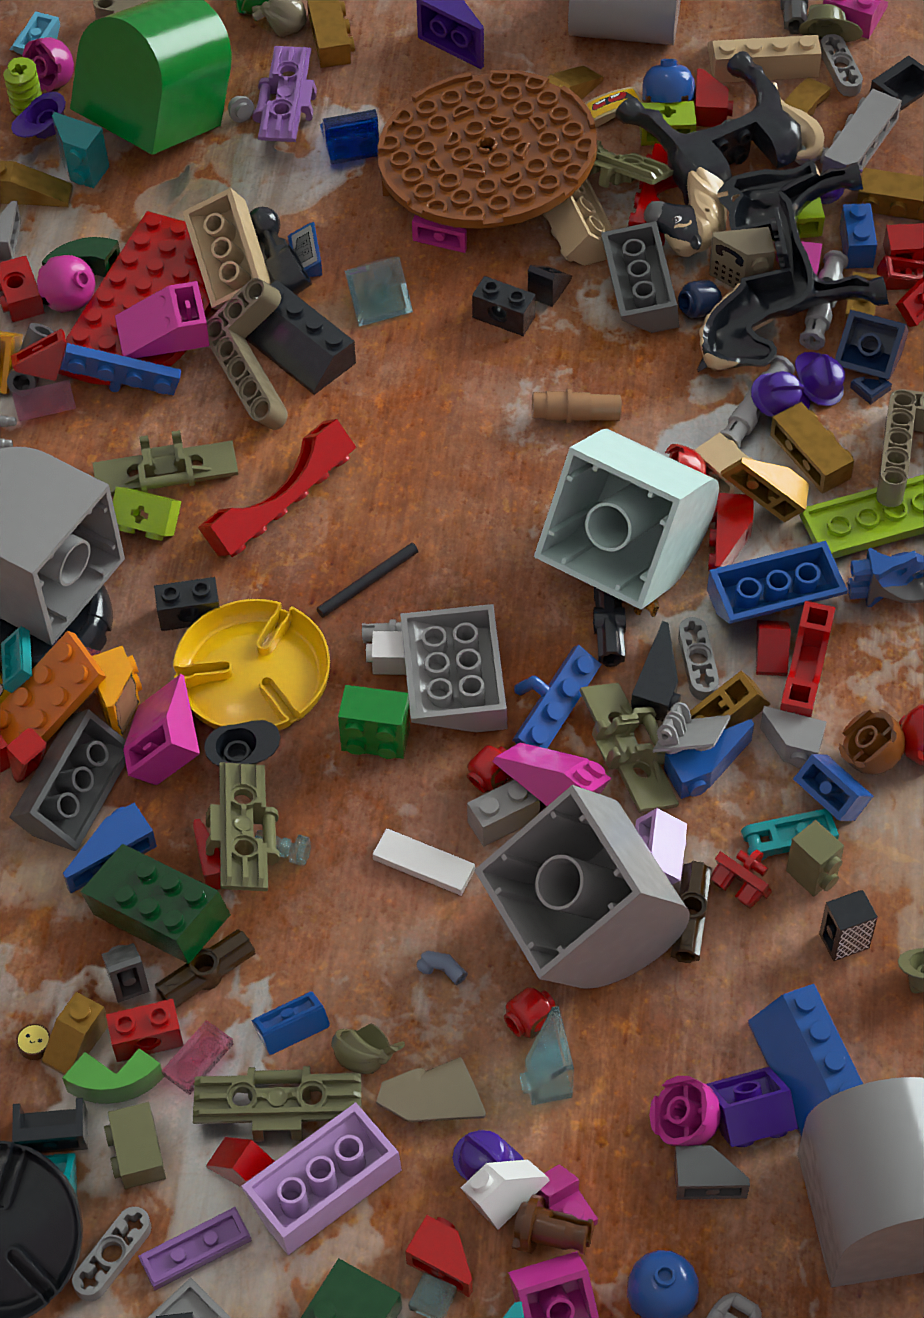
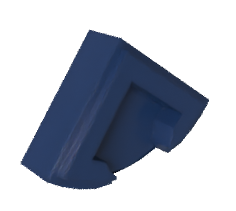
M859 377L852 380L850 388L870 405L888 393L892 387L891 382L882 378L877 380Z

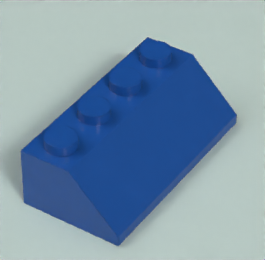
M826 541L712 569L709 571L707 592L716 614L729 624L802 606L805 601L817 602L845 595L848 592Z
M815 984L781 995L748 1020L749 1027L768 1067L791 1090L798 1131L801 1137L808 1114L818 1104L839 1092L863 1084Z

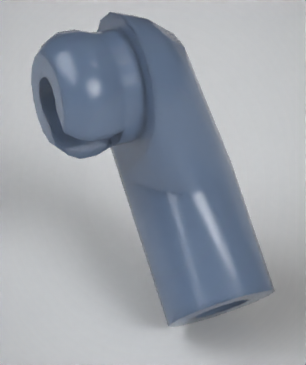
M426 951L421 954V959L416 964L418 970L423 974H431L434 968L442 970L455 985L463 982L468 975L451 955Z

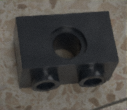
M484 276L472 294V318L524 336L535 318L536 294Z
M215 577L154 585L161 631L188 628L207 612L220 608Z

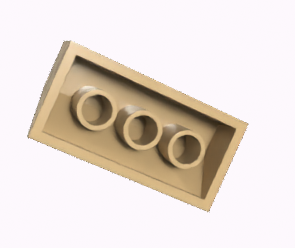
M818 35L717 40L707 43L712 76L721 83L745 81L732 76L727 71L729 60L741 51L747 52L753 58L755 64L762 66L769 80L819 77L822 52Z
M586 178L583 184L568 199L549 212L543 213V216L552 227V235L561 246V254L568 261H575L584 266L607 260L601 232L613 230L588 178Z
M232 188L182 211L210 304L214 310L220 309L251 279L259 278L268 284H272L246 201Z

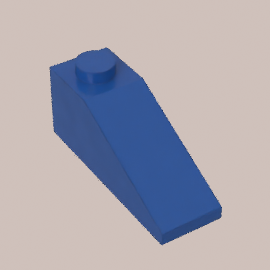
M752 719L724 729L715 747L705 751L685 749L675 754L665 753L664 771L680 799L688 796H699L714 784L752 741L754 729Z
M135 803L126 807H120L110 816L106 817L63 872L70 894L84 887L122 844L143 854L157 847L154 832Z

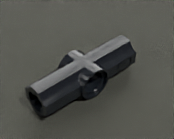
M594 587L593 628L594 635H597L598 661L606 667H614L625 662V607H622L621 599Z

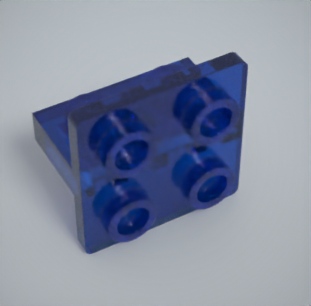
M376 109L323 119L320 129L331 164L378 156L379 129Z

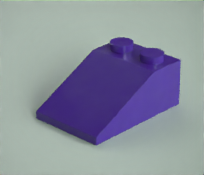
M416 0L418 38L482 69L484 67V26L465 1Z

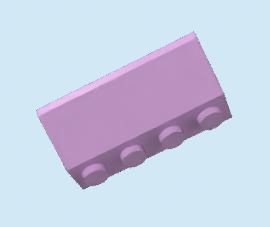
M355 1102L243 1184L242 1189L267 1230L287 1255H289L402 1171L399 1152Z

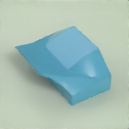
M35 11L9 50L23 54L24 47L29 41L45 37L57 39L60 29L59 17Z

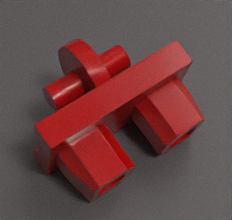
M756 849L751 855H748L740 850L736 858L744 863L743 866L720 851L715 857L718 865L711 875L710 880L712 883L726 891L735 878L743 882L744 884L735 895V898L750 909L762 896L766 899L772 893L769 884L753 874L756 871L761 876H764L768 871V868L760 863L763 858L761 851Z

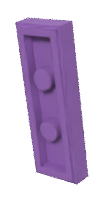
M233 1207L138 1257L155 1291L252 1240L236 1207Z

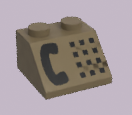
M769 227L713 232L709 265L710 275L735 288L738 283H741V278L773 271L775 249Z

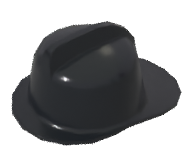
M265 720L226 725L210 733L205 741L204 750L206 757L217 766H219L220 762L257 764L267 760L275 753L279 747L281 736L278 728L273 723Z

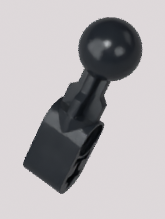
M264 206L250 211L249 214L258 242H263L265 245L264 254L267 259L264 261L274 281L278 280L295 295H298L311 286L312 282L297 254L284 238H279L278 233L281 222L278 214L273 209Z

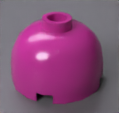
M45 37L29 41L25 45L22 56L31 59L36 64L41 91L44 89L47 92L58 90L69 82L74 72V61L70 50L62 41L52 37Z
M73 255L55 256L48 259L46 264L39 269L37 278L40 296L46 298L47 302L50 303L48 306L52 310L60 313L80 309L90 301L95 291L96 283L92 269L84 260Z
M676 1076L667 1080L662 1085L665 1088L661 1091L659 1097L655 1095L651 1102L649 1117L652 1130L661 1137L663 1142L674 1147L700 1146L705 1144L715 1135L720 1125L721 1109L717 1096L709 1086L690 1076Z

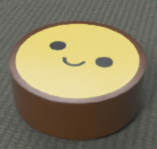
M30 1024L23 1027L16 1038L20 1054L29 1060L43 1058L50 1033L46 1027L40 1024Z

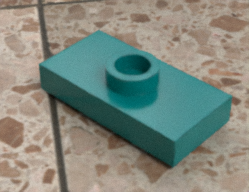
M22 626L1 643L3 689L10 693H13L32 676L30 631Z

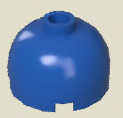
M662 59L660 65L653 66L646 72L642 84V99L646 100L648 96H651V102L660 103L681 102V96H688V101L695 99V81L691 71L687 67L677 64L676 59Z
M657 1250L645 1254L633 1266L627 1282V1298L631 1309L642 1318H688V1315L693 1311L698 1302L699 1280L694 1267L684 1256L673 1251Z

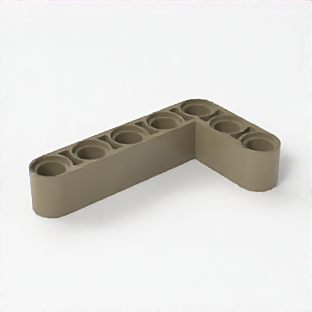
M254 278L248 281L207 321L209 346L250 417L270 429L277 430L286 423L288 417L287 409L245 338L279 306L281 294L278 289L265 281Z
M899 389L893 391L890 395L876 494L878 502L884 506L896 507L903 502L909 472L913 431L924 432V392Z

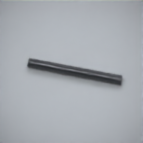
M414 543L408 544L316 608L318 614L324 618L417 554L418 549Z

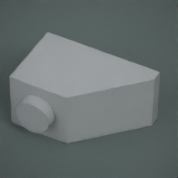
M764 706L760 729L783 762L802 768L812 754H819L827 722Z

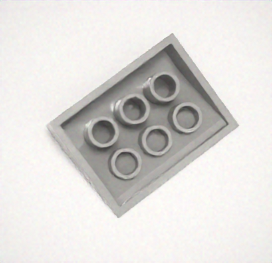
M494 605L400 614L411 722L470 732L508 729Z

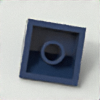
M850 309L835 360L845 369L890 380L901 358L909 332L908 327L901 322Z

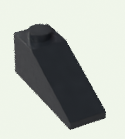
M662 621L631 698L632 709L652 707L656 713L655 719L663 722L671 707L681 700V695L677 694L678 677L669 624L665 621Z

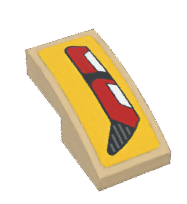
M626 87L617 89L585 102L593 116L595 127L597 128L616 117L615 112L618 106L626 99L633 97L644 103L636 88Z

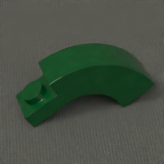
M104 237L76 239L50 252L43 259L42 265L44 266L48 259L55 256L73 255L84 260L90 266L94 275L105 277L120 254L118 240ZM45 297L42 298L43 304L50 305Z

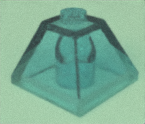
M391 256L344 271L358 326L413 312L400 257Z
M559 1006L551 1008L525 1059V1073H520L523 1094H530L532 1105L573 1098L574 1066Z

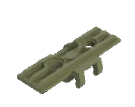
M597 140V155L588 176L601 170L599 186L605 188L609 187V182L617 186L624 182L631 183L636 179L652 185L672 176L674 170H671L667 164L636 153L616 155L613 152H608L601 145L602 141Z
M180 430L171 431L173 445L150 448L148 435L140 436L142 455L93 462L94 477L109 484L111 495L115 494L116 487H126L148 493L150 489L188 483L189 486H194L195 482L239 474L233 440L183 448ZM198 460L203 464L202 466L192 465L191 461ZM138 470L139 474L132 477L128 476L131 471Z
M619 683L581 687L579 691L595 722L592 736L608 769H618L638 812H648L656 808L660 810L676 808L679 803L660 766L664 764L665 752L653 753L654 747L652 744H638L634 736L635 729L640 724H644L654 746L659 740L657 735L659 726L655 720L656 713L652 707L632 709ZM609 717L614 718L612 723L609 721ZM633 768L644 770L648 777L638 776Z
M220 762V805L210 804L206 812V826L210 827V835L206 840V855L212 856L214 849L220 847L221 889L268 891V865H274L279 862L280 852L276 849L275 822L279 819L278 810L274 807H266L265 765ZM245 795L251 799V802L241 804L234 797ZM253 824H262L263 839L254 837Z
M303 1066V1070H256L255 1067H248L247 1075L195 1076L193 1124L252 1123L254 1142L265 1141L264 1131L291 1130L292 1141H303L302 1122L331 1121L355 1102L361 1108L362 1075L361 1073L311 1074V1067ZM256 1084H300L298 1087L256 1088ZM319 1091L322 1094V1099L319 1103L315 1105L305 1103L311 1099V1092ZM237 1093L248 1094V1099L251 1102L246 1106H237L233 1103V1097Z

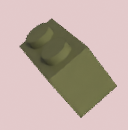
M814 820L792 838L786 871L813 897L822 890L828 891L839 879L838 871L843 863L841 858L844 845L817 820Z
M149 1102L109 1111L110 1125L104 1126L108 1147L115 1146L116 1157L110 1158L114 1178L121 1177L125 1189L166 1179Z

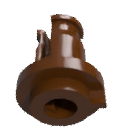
M534 1194L528 1202H522L515 1220L512 1249L532 1254L537 1245L540 1244L562 1250L574 1249L578 1250L580 1254L585 1255L586 1247H590L594 1221L589 1218L588 1221L581 1220L571 1214L547 1209L545 1198Z

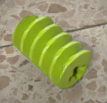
M25 57L13 58L8 63V68L3 74L11 112L16 116L20 115L36 97L42 95L36 64L31 59Z

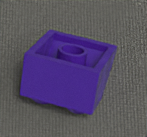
M770 1067L706 1084L713 1090L719 1100L721 1109L719 1130L731 1147H747L756 1140L767 1137L780 1138L785 1136L788 1131L798 1129L791 1090Z

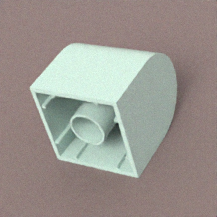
M602 429L569 448L534 557L642 610L673 587L692 562L706 535L716 508L719 494L718 481L609 429Z

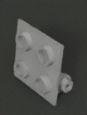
M675 703L657 730L659 740L653 748V753L665 752L667 754H675L685 749H696L697 751L711 749L715 747L731 716L692 719L690 710L685 703Z

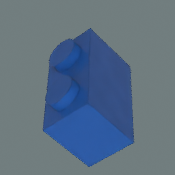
M871 203L843 204L839 229L843 254L849 260L845 269L873 268L877 240Z
M812 754L793 778L794 781L839 821H855L874 797L830 756L824 754Z

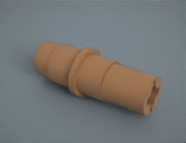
M566 389V392L546 391L533 392L532 418L565 421L566 424H570L571 421H620L621 395L572 392V389Z

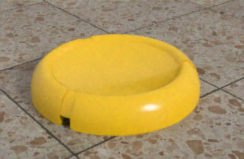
M239 600L219 606L220 608L207 612L190 626L180 640L175 653L173 667L176 675H174V678L180 674L184 675L191 712L206 725L217 729L226 725L265 720L273 723L281 731L306 716L323 695L330 671L329 648L318 626L298 609L291 606L288 612L282 609L281 602L272 600Z

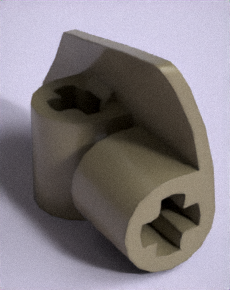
M461 1057L427 1071L424 1068H416L383 1081L376 1101L377 1105L407 1122L479 1119L486 1116L477 1089Z

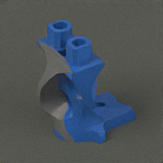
M869 548L866 559L851 561L852 578H848L847 582L850 599L865 598L867 607L874 606L884 597L901 603L924 602V556L916 553L915 550L898 553L890 557Z

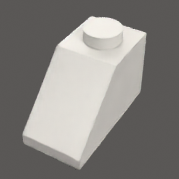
M529 1160L486 1163L461 1189L479 1213L493 1226L500 1229L519 1210L522 1202H528L531 1196L536 1194L550 1180Z

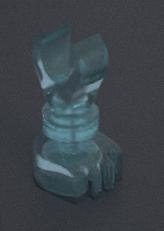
M257 830L255 838L263 839V830ZM300 834L297 835L294 843L289 838L284 837L281 839L276 836V849L280 852L281 857L286 858L289 855L290 863L304 866L310 855L311 841L309 837Z

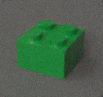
M345 685L338 715L341 751H348L354 755H378L385 759H404L410 731L408 693Z

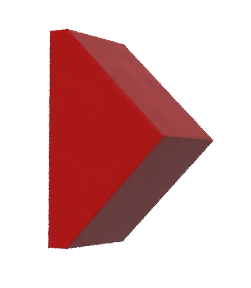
M62 328L11 355L14 371L56 381L66 347L65 333Z
M757 620L756 675L787 676L791 634L788 621Z
M225 1137L206 1167L242 1188L243 1184L275 1161L252 1139Z

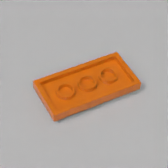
M67 631L32 669V676L13 693H10L0 704V734L7 745L27 728H32L47 742L107 677L75 633Z

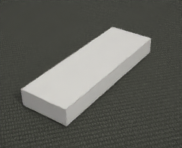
M390 829L385 830L372 854L373 860L461 896L475 870V864Z

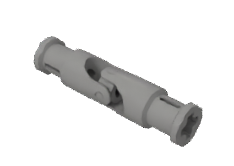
M830 250L824 255V268L819 272L818 278L823 281H834L844 278L842 272L848 265V257L841 251ZM837 301L808 308L805 318L806 328L801 333L799 339L800 344L805 346V348L819 350L824 347V334L829 329L833 316L831 309L835 307Z
M777 355L770 363L769 369L761 375L779 371L793 374L795 368L793 363L786 357ZM751 389L729 417L726 428L720 431L728 440L734 441L738 448L741 447V441L744 436L752 432L763 414L754 405Z

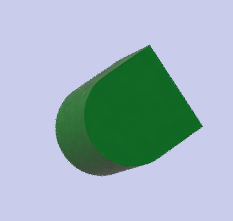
M149 0L93 21L85 29L79 41L70 109L152 155L221 126L232 63L230 40L222 20L216 11L204 0Z

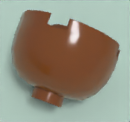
M879 709L880 712L875 713L867 710L860 713L849 722L842 733L845 739L843 745L839 743L841 757L861 773L871 775L885 773L901 760L905 751V735L902 727L884 710Z

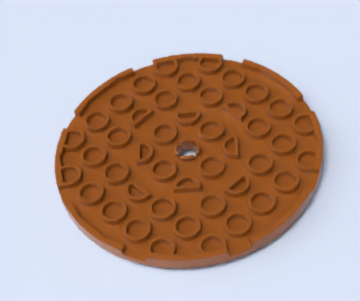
M490 70V74L472 76V73L469 72L452 76L427 86L412 96V101L405 107H398L385 124L379 138L378 164L381 178L388 192L399 204L413 214L454 228L500 227L523 223L526 220L549 212L568 199L583 184L593 168L598 148L595 121L586 104L569 88L565 86L560 88L549 83V78L516 70ZM488 146V147L492 148V150L490 151L489 148L484 149V148H482V147Z

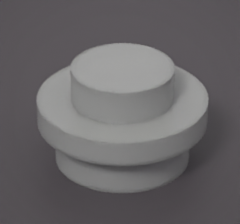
M236 96L230 100L228 112L235 122H244L253 114L254 104L248 97Z

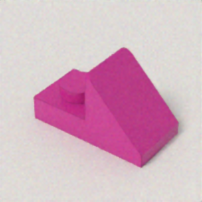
M560 1164L544 1173L550 1181L536 1195L545 1198L547 1209L571 1214L581 1220L588 1221V1218L593 1219L594 1226L598 1224L597 1216L579 1191V1179Z

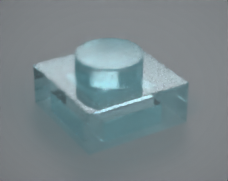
M423 1273L408 1304L409 1310L427 1318H445L457 1292V1287L427 1273Z

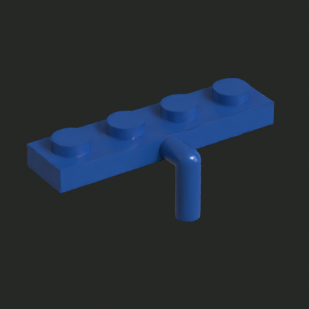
M70 343L66 344L60 370L111 381L109 389L112 392H118L121 385L125 384L130 387L147 389L160 394L174 395L181 376V369Z
M577 645L572 648L549 685L535 675L517 683L514 686V691L517 695L521 696L531 690H535L541 697L512 741L516 744L521 742L547 749L582 696L579 691L580 688L589 685L602 664L584 648Z

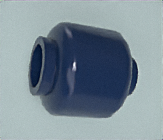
M706 279L685 284L678 295L680 310L692 319L706 317L714 306L722 300L721 291L712 281Z

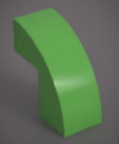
M138 1049L117 1074L84 1052L62 1079L67 1092L73 1096L83 1098L88 1102L112 1104L125 1102L143 1095L155 1087L164 1078L161 1064L141 1049Z

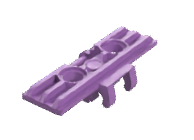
M274 47L269 78H261L259 80L258 88L260 93L258 104L252 116L254 121L260 123L258 140L296 142L301 112L306 114L307 121L312 120L313 107L310 100L316 99L317 88L314 80H307L311 48ZM292 71L295 73L292 76L282 75L284 72ZM270 94H276V100L270 101Z

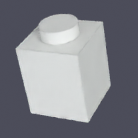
M373 631L372 644H366V662H372L373 674L406 675L402 631Z

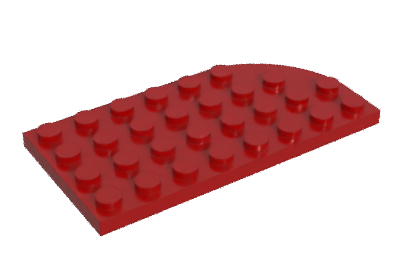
M146 211L66 337V344L70 343L123 356L115 315L169 285L197 281L205 317H207L212 307L185 221ZM187 350L135 359L170 367ZM60 368L58 372L60 375L91 384L110 385L111 381L74 374L69 371L60 370Z

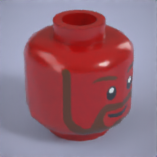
M486 745L467 764L469 771L467 778L482 793L490 792L506 784L512 778L492 762L496 756L507 750L502 746L497 749L496 747Z
M527 987L507 1002L504 1020L517 1037L523 1035L526 1038H534L554 1022L553 1008L556 1005L547 991L543 990L540 992L535 988Z

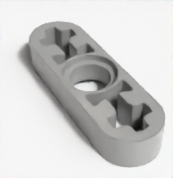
M836 34L824 36L820 44L821 57L838 91L844 96L859 94L863 77L844 39ZM845 63L847 67L841 68L835 66L834 64Z
M689 617L680 623L678 639L690 692L695 698L704 700L718 689L719 677L707 626L703 620ZM688 630H694V633L697 634L696 643L692 644V636ZM700 653L707 658V661L697 664L691 661L690 656ZM705 673L704 678L706 684L709 685L708 688H703V685L700 684V674Z
M129 1207L122 1211L77 1268L72 1278V1284L79 1298L85 1301H95L102 1297L148 1238L152 1226L149 1216L144 1209ZM140 1219L142 1228L140 1230L133 1228L129 1232L127 1222H136ZM128 1232L129 1234L127 1235V1238L130 1243L129 1245H127L126 1242L122 1239L126 1236ZM108 1246H119L122 1249V1255L118 1260L107 1262L102 1258L103 1251ZM95 1262H98L99 1266L102 1268L99 1272L96 1268V1265H94ZM97 1273L95 1276L97 1286H88L84 1289L85 1286L82 1280L85 1277L92 1279Z

